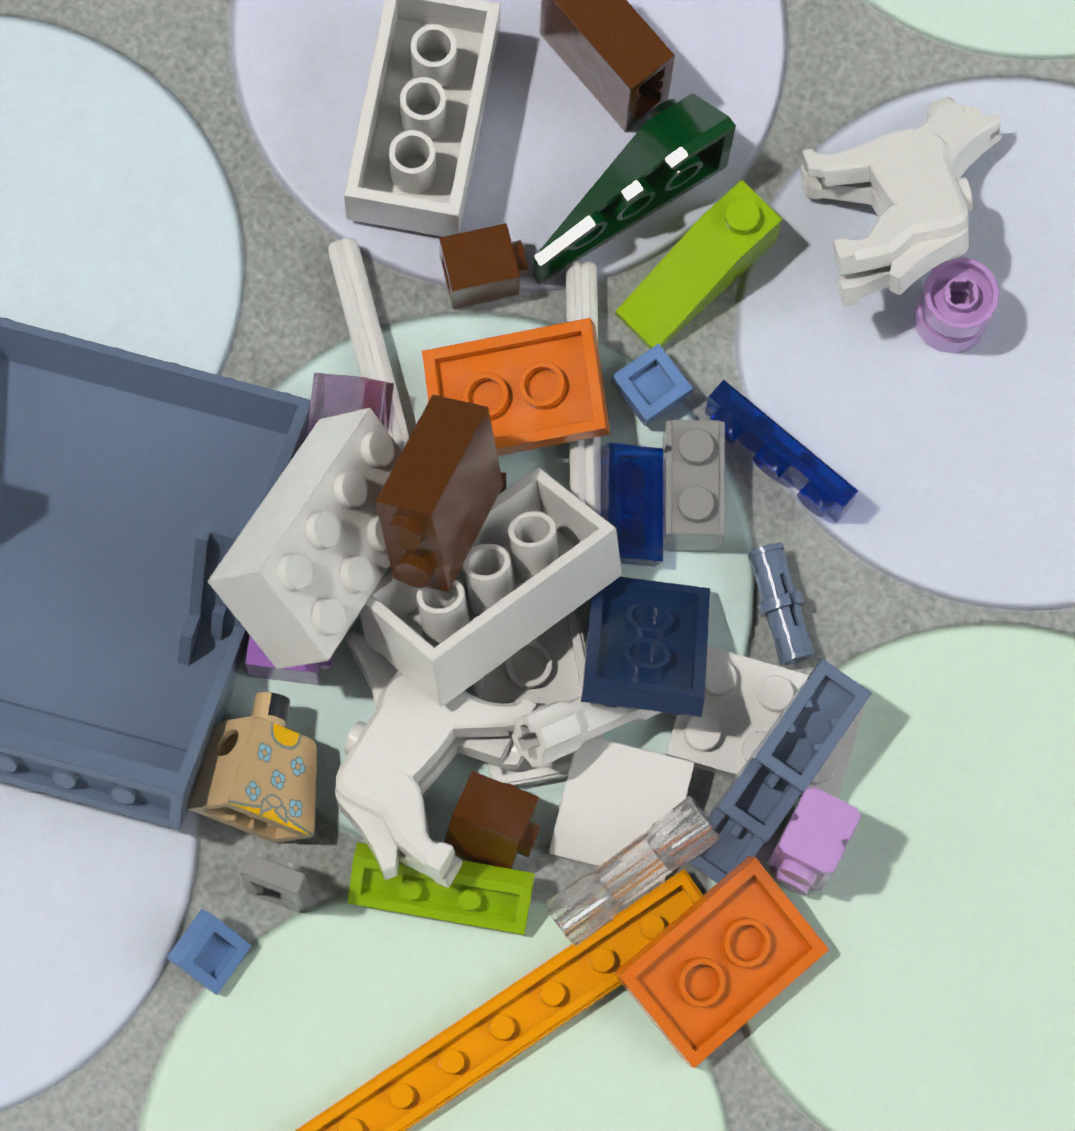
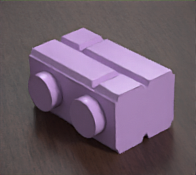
M816 787L806 788L768 861L769 866L772 868L771 870L776 872L774 881L800 895H806L809 889L812 891L821 890L834 873L845 850V846L862 816L858 812V808Z

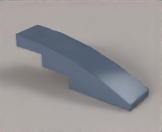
M822 658L746 761L680 858L718 883L748 856L755 857L763 844L768 842L799 795L804 793L872 692Z

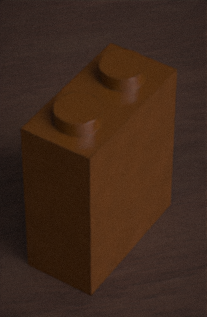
M541 0L539 34L625 132L647 116L659 104L668 100L675 55L627 0Z
M432 394L375 501L394 579L403 581L416 588L429 587L445 592L450 591L503 487L487 406Z

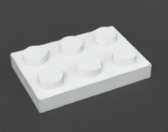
M707 645L705 701L702 717L676 715L665 755L695 762L694 767L735 778L809 675ZM864 706L808 788L816 787L839 799Z

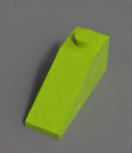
M741 180L697 220L618 307L615 315L649 349L658 343L663 347L776 243L782 218Z

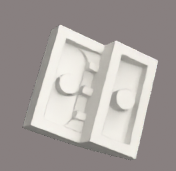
M597 737L585 741L573 753L548 855L659 884L664 883L695 762Z

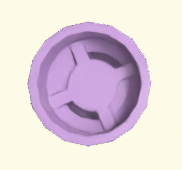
M960 257L943 262L932 269L915 305L913 319L917 333L927 345L940 352L957 353L968 350L979 342L998 306L999 288L996 278L987 266L975 259Z

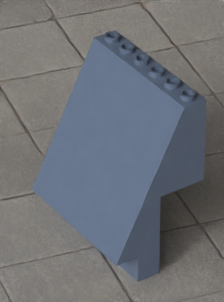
M0 317V781L180 830L214 727L219 722L224 721L249 638V633L207 581L309 435L313 400Z

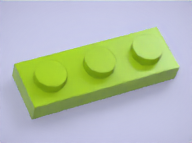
M357 842L353 856L347 904L525 935L535 873L462 860L461 868L450 887L447 888L436 883L431 877L399 861L397 876L385 880L379 864L367 843Z

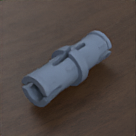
M773 543L753 549L747 553V556L750 560L762 601L757 604L760 616L767 618L779 658V665L786 666L808 660L816 656L808 635L801 609L805 605L802 592L795 589L783 543Z

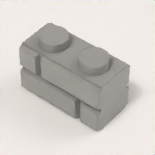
M669 420L665 423L662 437V518H664L662 524V550L714 552L721 549L725 536V422L719 420Z

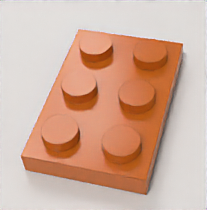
M591 318L422 351L428 402L433 394L487 406L497 456L611 434L596 328Z
M748 856L613 974L688 1066L695 1068L829 949L758 859Z

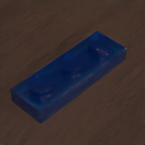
M723 380L709 395L705 414L710 417L708 420L725 422V440L729 443H735L738 440L755 454L752 459L762 472L774 480H779L782 477L799 491L797 493L798 499L809 511L819 517H824L827 514L835 522H838L851 508L858 490L729 383Z

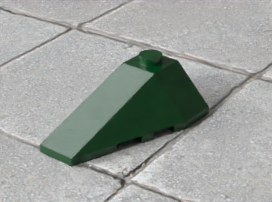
M694 93L679 102L671 98L655 107L647 116L648 121L643 124L534 256L533 277L538 284L543 283L565 269L568 263L578 261L727 168L736 128L731 118Z

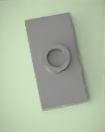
M247 853L240 874L249 894L298 913L304 911L311 891L306 875L300 872L301 867L275 855L268 854L266 859Z

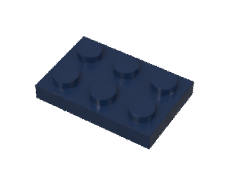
M619 577L591 597L581 702L601 704L607 707H626L657 711L668 715L702 717L706 685L710 588Z

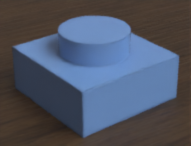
M659 343L613 374L611 383L645 427L692 395L693 391L692 386Z
M201 909L166 959L201 986L217 995L252 945L217 917Z

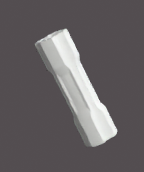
M581 696L567 702L550 703L516 718L512 739L518 754L523 756L532 767H540L578 750L589 739L630 721H644L662 712L626 707H607L601 704L581 702Z

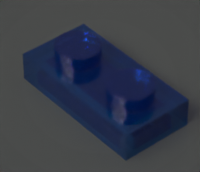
M608 443L601 448V517L616 528L620 563L655 567L663 562V448Z

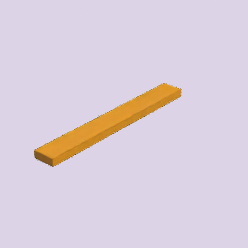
M683 869L295 1131L409 1130L622 986V983L613 973L703 896L687 871Z

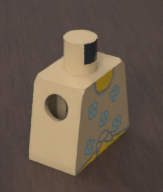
M272 692L256 693L251 716L221 721L214 727L189 802V810L272 843L313 837L315 829L317 746L313 739L286 728L290 699L288 697Z

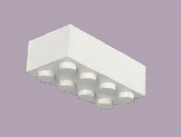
M486 0L384 1L344 194L346 219L443 237L460 233L500 33L501 3Z
M371 408L318 420L207 581L276 669L329 661L390 566L375 501L402 450Z
M537 467L498 495L449 592L429 587H412L403 581L394 579L392 570L381 578L359 612L365 640L432 700L443 707L622 575L617 531L613 525Z

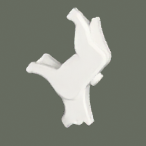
M945 97L931 102L927 108L926 121L916 129L889 133L842 153L817 154L813 148L802 150L801 180L807 198L820 200L821 198L869 204L873 206L878 216L876 223L865 239L848 240L847 238L833 240L837 267L840 273L837 278V286L843 306L859 304V300L862 297L889 286L890 291L901 295L911 284L943 262L960 258L967 252L969 248L968 212L973 210V201L967 178L960 177L977 158L1001 140L999 114L984 116L977 107L957 104L952 98Z
M350 631L346 638L349 645L348 649L371 689L375 711L367 724L361 721L357 722L346 740L344 751L348 756L336 776L335 796L340 811L364 838L374 854L385 880L397 876L400 861L431 877L436 883L449 888L463 864L462 859L454 856L453 846L443 842L436 843L429 839L428 821L422 795L442 774L457 753L500 766L503 769H518L524 757L518 754L512 739V734L515 730V719L537 710V705L526 699L520 703L509 704L487 702L463 691L441 707L366 642L365 635L362 636Z

